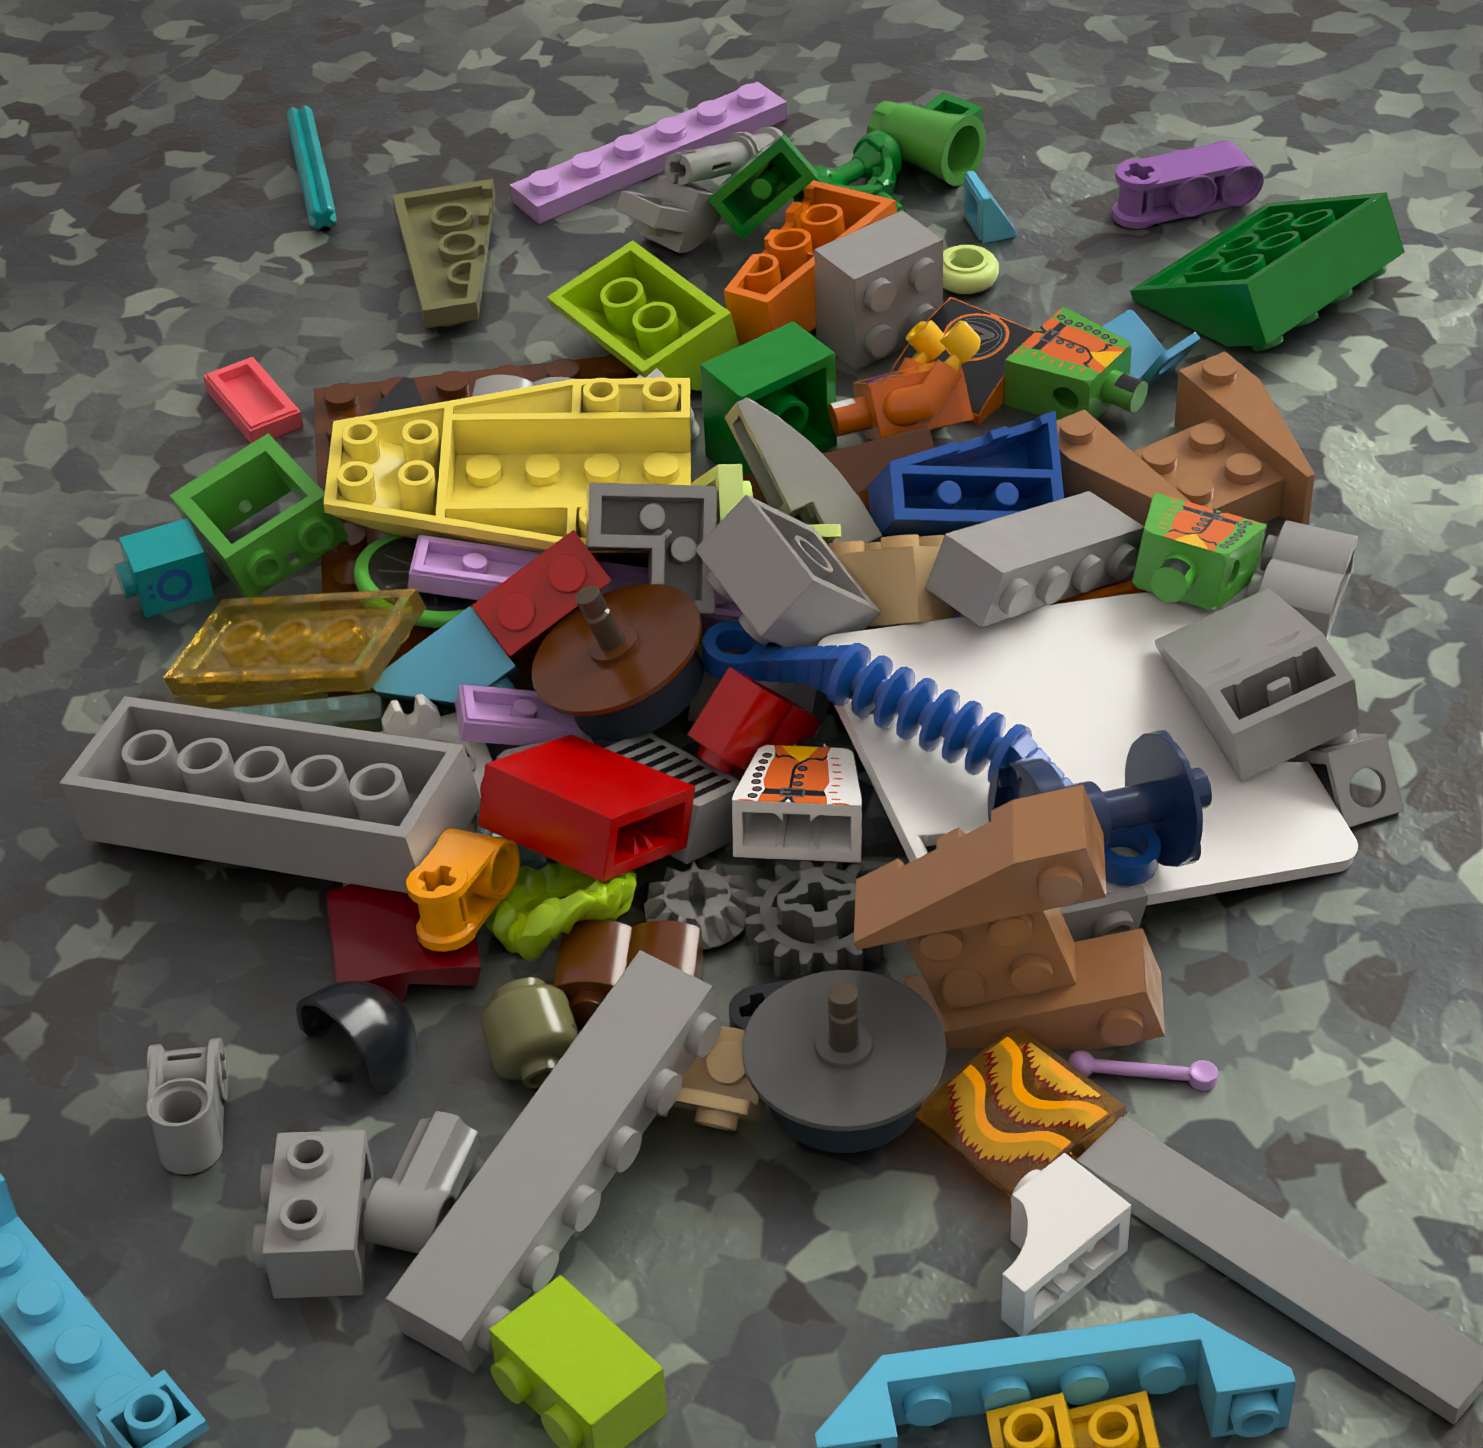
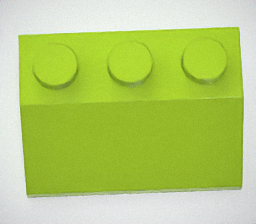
M633 240L547 296L548 303L552 308L644 378L657 368L666 378H690V389L701 391L700 364L739 347L731 312Z

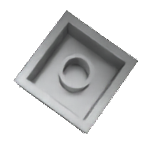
M903 210L814 249L817 339L835 352L837 357L855 371L906 348L908 342L905 339L909 331L921 321L926 322L943 304V239Z
M747 494L695 549L710 569L706 574L707 581L721 596L735 602L743 613L738 618L739 623L752 638L763 645H767L772 641L781 647L794 646V649L798 646H808V648L810 646H817L820 640L826 636L864 630L881 613L815 528Z

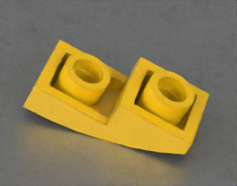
M1147 1391L1072 1409L1068 1408L1063 1393L986 1411L992 1448H1161Z

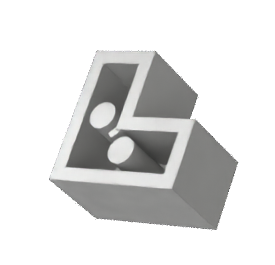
M589 483L587 487L586 547L588 550L648 552V584H662L675 587L686 593L694 601L700 615L709 616L715 613V589L706 579V574L710 569L695 549L716 527L717 486Z

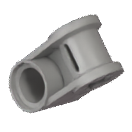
M222 1038L210 1039L205 1047L166 1051L161 1044L150 1045L147 1052L148 1097L146 1108L160 1163L168 1171L175 1174L191 1175L202 1172L214 1165L220 1158L223 1150L224 1107L229 1093L228 1064Z

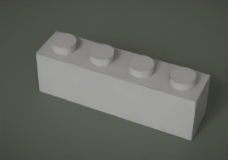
M1087 491L946 533L925 589L979 626L985 627L1125 579L1136 566L1139 553L1137 547L1143 535L1144 526L1092 492Z

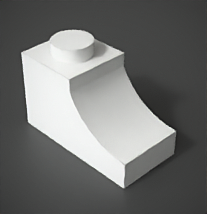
M1063 1153L1042 1171L1035 1169L1026 1174L1019 1181L1011 1196L1010 1240L1021 1249V1252L1013 1264L1002 1274L1001 1320L1020 1336H1026L1128 1251L1131 1204L1066 1153Z

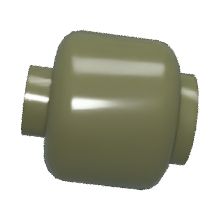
M528 977L508 982L499 987L493 993L492 1001L484 1008L480 1024L491 1064L497 1074L510 1081H522L523 1085L527 1088H540L579 1033L565 993L559 988L545 984L539 978Z

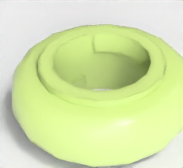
M958 245L943 251L944 289L957 294H974L990 288L997 280L999 263L994 254L985 248L975 245Z

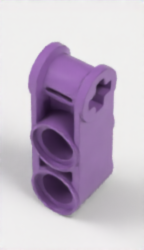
M1221 140L1213 144L1186 150H1174L1167 154L1144 159L1126 160L1121 162L1116 168L1115 179L1120 184L1118 201L1114 203L1112 208V218L1123 227L1143 229L1161 222L1184 217H1195L1202 213L1229 207H1241L1257 197L1264 183L1263 174L1239 146L1230 140Z

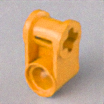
M449 828L440 835L434 848L420 865L410 872L406 879L408 895L418 904L420 919L416 929L418 940L423 947L441 952L457 950L470 943L476 937L483 923L501 900L511 893L516 884L520 869V851L514 841L456 828Z

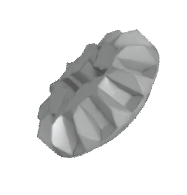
M693 860L688 871L679 872L667 867L662 882L649 883L648 898L644 903L646 922L666 920L695 925L701 931L703 950L730 942L745 929L746 897H751V893L747 892L742 875H727L721 863L716 864L709 870H701ZM693 895L704 896L705 907L702 908L703 916H696V909L692 908L690 897Z

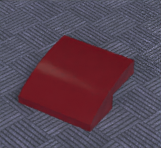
M349 884L328 892L326 906L334 984L354 980L377 984L389 990L403 1003L408 984L477 985L481 970L477 936L470 943L457 950L446 952L432 951L423 947L418 940L416 925L420 919L418 904L409 897L408 893Z

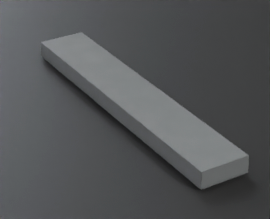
M1120 1117L1076 1160L1078 1164L1131 1204V1213L1453 1425L1482 1393L1483 1347L1123 1117Z

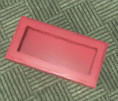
M254 357L247 358L203 376L207 393L250 444L267 433L274 439L303 427L301 411Z

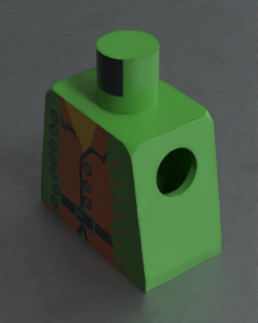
M1062 307L1005 359L1004 405L1037 415L1055 411L1056 420L1085 409L1097 420L1111 405L1136 413L1146 399L1148 383L1145 380L1130 375L1132 347L1128 340L1076 312Z
M1156 492L1153 495L1145 523L1132 584L1138 589L1154 593L1157 598L1165 602L1181 601L1208 610L1218 609L1250 584L1251 578L1256 572L1267 524Z

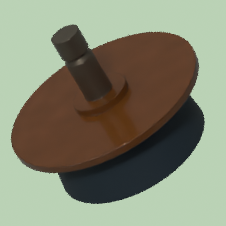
M637 584L618 588L601 594L598 587L588 586L580 590L575 597L578 608L564 617L549 632L540 645L533 661L532 683L539 698L549 708L562 714L574 716L578 727L585 734L607 741L639 737L670 722L696 696L704 676L702 658L696 651L702 632L701 616L694 601L686 593L668 585Z

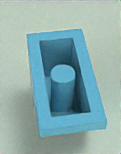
M469 606L368 682L384 698L415 702V696L423 694L435 705L455 707L459 685L515 689L511 679L517 676L520 671L472 607Z

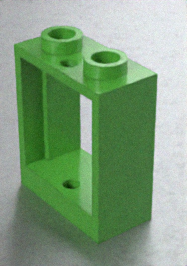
M268 433L169 495L182 519H189L204 551L248 601L253 600L349 538L340 519L325 513L323 504L325 492ZM291 491L301 500L233 544L223 535ZM296 552L295 559L287 562V557L291 553Z

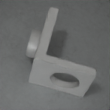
M1353 729L1293 757L1294 762L1308 761L1309 763L1326 764L1336 807L1348 827L1404 810L1386 734L1356 733V729ZM1364 768L1373 770L1381 781L1379 798L1375 803L1367 807H1361L1356 804L1351 798L1349 791L1353 775Z

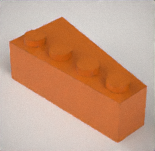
M815 180L803 189L804 199L802 202H792L785 211L786 222L781 229H771L764 238V251L760 254H752L724 289L726 309L731 312L739 346L792 321L808 333L815 329L814 249L897 213L896 200Z

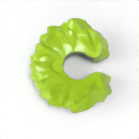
M560 862L556 865L548 863L547 866L545 865L540 870L524 866L519 869V875L511 893L501 900L487 918L485 924L507 951L519 953L526 961L532 962L543 955L552 939L556 940L562 932L569 934L573 925L578 921L598 919L616 922L620 915L630 910L637 883V874L629 871L602 882Z

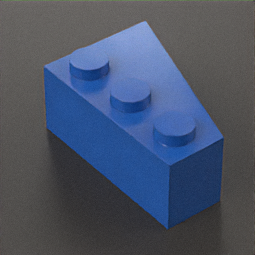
M1055 411L1040 415L1033 421L1011 428L1004 426L991 430L985 436L959 444L955 441L890 461L867 487L870 516L882 534L875 542H881V538L887 536L918 534L919 537L945 535L946 533L1064 499Z

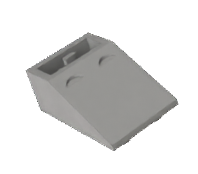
M1270 588L1155 640V645L1241 781L1361 726L1354 677L1325 635Z

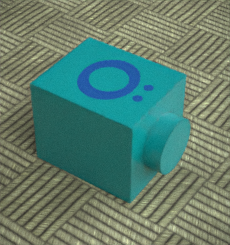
M188 518L119 538L124 562L115 564L118 581L125 599L136 596L145 618L214 598L205 553Z

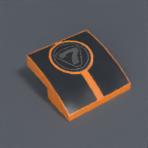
M950 297L930 316L926 323L932 320L946 334L958 321L962 320L967 322L979 335L980 348L972 358L962 364V369L974 418L969 422L980 425L1004 403L1005 359L1036 331ZM909 343L896 361L891 372L899 369L905 357L912 358L917 353ZM946 348L945 351L932 361L939 359L945 362L952 353Z

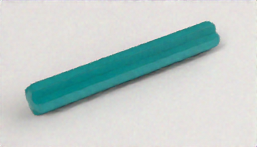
M305 105L299 109L291 107L287 111L286 117L309 224L317 230L323 226L331 228L335 225L337 218L313 112L310 107Z

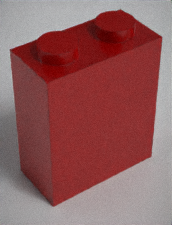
M570 734L486 763L480 785L481 803L478 826L604 882L687 848L696 786Z

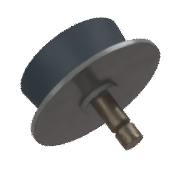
M834 970L796 979L769 995L758 1006L747 1024L742 1042V1058L744 1069L752 1088L769 1106L773 1118L788 1135L800 1143L818 1150L834 1153H855L883 1146L899 1137L911 1126L918 1116L922 1103L932 1093L941 1078L946 1059V1039L943 1027L935 1011L911 988L896 980L875 973L855 970Z

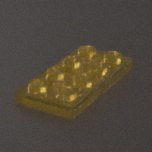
M416 588L222 599L165 674L163 680L174 697H213L217 695L242 694L257 696L273 693L309 694L313 692H361L371 690L373 685L381 678L382 672L401 644L409 637L410 631L425 611L426 606Z

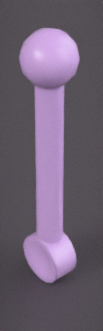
M1080 1050L1072 1053L1067 1062L1069 1071L1077 1078H1087L1092 1073L1189 1081V1084L1199 1091L1213 1089L1216 1086L1218 1077L1217 1067L1206 1060H1198L1190 1067L1096 1059L1089 1052Z

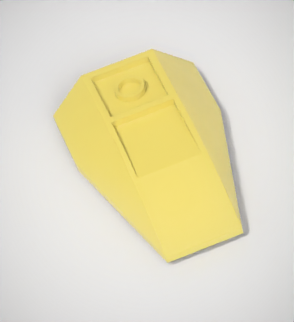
M690 378L570 379L333 421L323 503L324 511L327 514L349 522L418 539V535L543 553L574 530L586 546L587 487L589 483L691 485ZM590 551L591 553H643L624 551Z

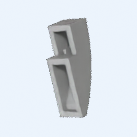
M745 398L736 402L724 418L769 506L791 517L799 514L803 523L807 525L841 524L842 537L830 543L845 541H864V543L875 542L882 536L855 491L838 469L808 439L780 417L751 399Z

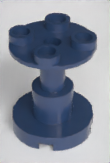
M1166 730L1144 733L1132 743L1125 765V787L1102 792L1099 786L1092 781L1065 785L1056 770L1041 758L1016 760L1009 763L1010 765L999 767L991 778L987 805L989 822H991V811L1011 800L1083 784L1104 833V848L1108 845L1112 832L1148 825L1155 830L1161 840L1159 863L1163 866L1180 867L1196 863L1200 859V842L1203 831L1202 809L1208 808L1211 804V784L1208 776L1201 768H1191L1186 755Z

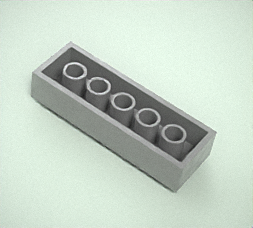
M124 696L59 782L84 840L408 893L406 879L410 872L419 866L434 848L440 835L449 828L466 830L480 808L481 803L465 747L461 744Z

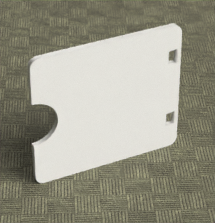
M1141 592L1046 605L985 627L979 626L965 616L833 634L824 637L817 645L823 647L837 645L838 647L839 645L861 643L870 649L871 661L881 655L889 657L893 662V673L901 667L907 666L915 672V685L924 678L935 680L938 684L937 698L947 689L957 691L960 695L959 710L969 701L975 700L981 703L983 707L981 723L993 712L1003 714L1006 718L1004 736L1015 724H1023L1029 727L1032 731V738L1038 744V748L1041 747L1051 758V762H1054L1065 774L1064 777H1068L1073 784L1092 781L1099 786L1102 792L1125 787L1126 759L1134 741L1144 733L1166 730L1186 755L1191 768H1201L1208 776L1212 790V801L1208 808L1202 809L1203 831L1200 842V859L1196 863L1180 867L1163 866L1158 863L1157 870L1151 879L1145 883L1135 885L1144 888L1148 896L1147 905L1341 872L1351 866L1358 851V843L1355 836L1308 761L1282 762L1243 781L1240 780L1155 645L1156 639L1215 613V609L1208 610L1181 601L1165 602L1157 598L1152 592ZM851 701L844 706L834 705L910 862L927 854L926 846L936 845L937 838L958 827L967 834L989 823L987 805L990 785L988 782L990 763L978 775H971L965 770L966 753L956 763L950 764L942 758L943 742L934 751L926 752L919 746L920 731L911 740H903L896 734L897 721L889 728L881 729L874 723V714H869L862 718L854 715L851 710ZM1127 847L1111 848L1115 853L1125 857L1140 855L1135 850ZM1106 881V893L1135 886L1117 885Z

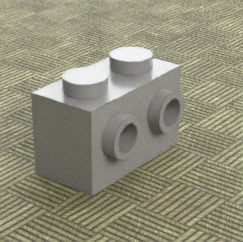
M365 1130L277 1133L274 1163H264L261 1169V1200L263 1207L268 1208L266 1223H256L253 1232L254 1264L256 1269L266 1268L274 1299L364 1295L368 1242H366L363 1235V1221L367 1201L374 1186V1170Z

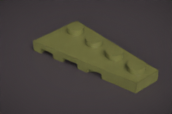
M487 179L392 195L394 212L425 328L437 326L452 327L461 322L478 320L495 202L494 180Z

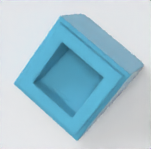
M974 170L966 172V176H964V217L979 241L981 240L982 244L1016 237L1017 232Z

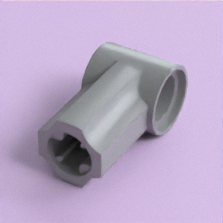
M435 1111L433 1116L420 1119L392 1179L381 1177L371 1190L363 1221V1235L366 1242L418 1254L457 1201L458 1195L480 1150L478 1131L467 1126L458 1115Z

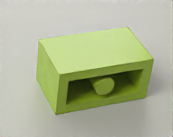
M561 1275L489 1328L494 1364L491 1365L490 1370L494 1381L503 1394L513 1403L520 1404L522 1401H525L541 1416L546 1432L559 1448H625L668 1413L663 1367Z

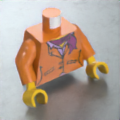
M932 320L927 323L924 321L917 323L909 331L905 339L917 352L912 358L905 357L897 371L854 382L853 398L829 404V416L835 435L840 437L863 431L865 439L877 440L929 426V429L932 430L973 420L962 364L972 358L979 350L981 343L979 335L967 322L962 320L958 321L946 334ZM946 348L952 353L945 362L939 359L932 361L945 351Z

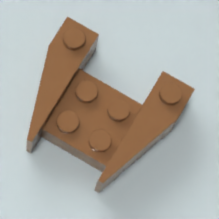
M1225 351L1179 370L1175 426L1181 431L1138 450L1132 451L1085 409L1056 421L1064 498L1090 491L1144 527L1153 495L1156 492L1260 523H1265L1282 516L1286 520L1309 525L1315 473L1261 380Z
M1083 784L1011 800L991 811V822L967 834L958 827L937 838L936 849L906 865L897 858L856 879L854 945L856 949L859 950L902 940L906 941L921 974L905 977L904 985L919 994L935 1011L944 1030L946 1048H992L1006 1037H1009L1016 1043L1019 1049H1025L1023 1047L1028 1042H1031L1039 1049L1100 1050L1165 1037L1161 971L1143 928L1074 942L1059 908L1107 898L1104 833Z

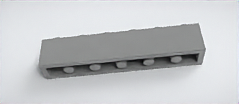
M641 950L637 953L386 1297L400 1332L472 1373L477 1371L488 1354L493 1355L489 1328L524 1303L532 1291L537 1293L549 1283L558 1265L559 1252L574 1231L581 1232L591 1223L599 1208L602 1191L616 1171L622 1173L633 1163L642 1143V1134L656 1114L663 1115L673 1106L681 1090L682 1077L696 1057L704 1058L714 1047L721 1031V1020L712 985Z

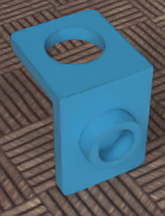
M1127 310L1102 326L1128 340L1132 347L1130 375L1147 381L1148 386L1173 371L1201 340L1200 336L1194 332L1166 350L1133 310Z

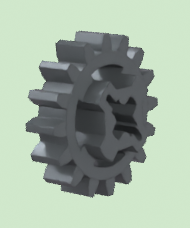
M800 860L799 870L793 872L782 864L775 866V882L759 878L755 882L756 896L746 897L745 900L746 943L748 946H754L755 961L760 965L774 960V976L779 979L788 975L792 970L799 972L800 978L825 971H863V959L879 963L883 959V945L859 950L854 945L856 879L862 877V865L854 863L845 871L837 869V862L825 861L823 867H813L810 860Z

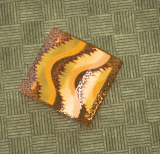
M1019 1026L992 1043L963 1066L915 1114V1117L922 1127L1011 1197L1019 1181L1030 1171L1035 1169L1042 1171L1063 1153H1066L1076 1161L1120 1117H1124L1128 1110L1124 1104Z

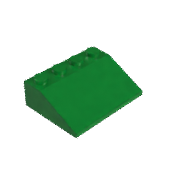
M1387 192L1272 202L1263 205L1130 290L1134 301L1227 347L1251 346L1253 351H1262L1280 344L1284 340L1283 334L1293 327L1303 326L1316 320L1319 317L1317 311L1327 304L1337 303L1350 297L1353 294L1352 288L1360 282L1368 281L1384 274L1387 271L1386 265L1405 253Z

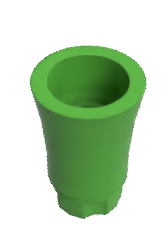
M883 101L873 109L871 119L867 124V134L873 130H881L898 142L902 151V161L928 171L952 186L964 184L966 172L973 170L976 172L983 158L986 144L985 128L982 121L973 115L950 114L925 109L909 103L897 104Z

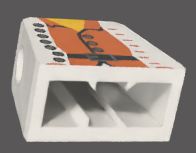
M811 737L802 738L793 746L765 745L758 748L732 797L733 857L861 863L862 798L853 751L847 748L827 747L821 740Z

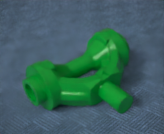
M873 130L860 138L853 150L854 156L849 162L834 170L827 169L823 165H811L819 174L814 179L815 181L896 200L892 197V193L896 184V175L900 173L902 168V151L898 142L893 137L881 130ZM860 178L869 180L866 185L848 186ZM803 189L793 197L794 202H802L804 199ZM896 200L897 212L902 210L906 212L905 206Z

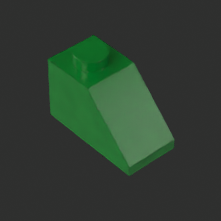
M783 134L762 148L730 175L708 198V201L742 240L816 179L819 174L788 137Z

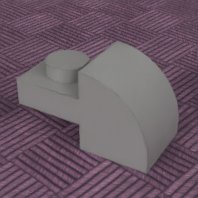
M659 175L653 195L621 190L615 209L634 219L632 227L641 231V236L678 253L689 252L702 244L714 231L722 217L708 201V198L714 191L694 182L678 185V183H672L666 176Z

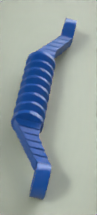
M739 621L717 623L710 627L703 636L702 665L705 671L716 679L721 680L728 668L731 667L755 681L794 684L808 683L809 686L819 691L822 690L827 695L829 702L836 706H844L851 701L852 712L860 718L866 717L874 711V723L881 729H887L897 721L896 734L903 740H911L920 731L919 746L926 752L934 751L943 742L942 758L950 764L956 763L966 753L965 770L971 775H978L990 763L988 770L989 783L994 772L999 767L1010 765L1009 763L1020 759L1041 758L1056 770L1065 785L1073 784L1068 777H1064L1065 774L1054 762H1051V758L1041 747L1038 748V744L1033 740L1032 731L1029 727L1023 724H1015L1004 736L1006 718L1003 714L993 712L981 723L983 717L981 703L975 700L969 701L959 710L960 695L957 691L947 689L937 698L938 684L935 680L924 678L915 685V672L907 666L901 667L893 673V662L889 657L881 655L871 661L870 649L861 643L839 645L838 647L837 645H827L824 647L810 646L809 648L808 646H798L795 649L794 646L782 647L781 649L780 647L768 648L752 638ZM733 648L743 650L746 653L730 655L722 650ZM1142 825L1111 833L1110 841L1104 848L1106 881L1117 885L1135 886L1147 882L1154 876L1161 854V840L1155 830L1148 825ZM1127 847L1135 850L1140 855L1125 857L1115 853L1111 848Z

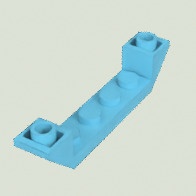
M0 1173V1326L97 1448H183L208 1431L209 1427L206 1419L166 1371L162 1370L153 1377L147 1373L17 1215L7 1182Z
M1194 1313L881 1355L815 1433V1448H898L896 1430L898 1425L932 1426L949 1418L985 1414L989 1410L1063 1393L1067 1403L1086 1405L1108 1396L1147 1391L1149 1394H1165L1181 1386L1195 1384L1211 1438L1235 1434L1243 1437H1258L1270 1433L1274 1429L1289 1427L1296 1381L1292 1368Z

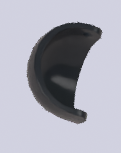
M358 980L345 981L324 987L297 1003L296 1014L299 1028L306 1035H316L333 1022H337L361 1053L369 1071L371 1085L377 1092L385 1094L394 1089L408 1075L414 1065L417 1054L415 1025L406 1006L389 990L369 982Z

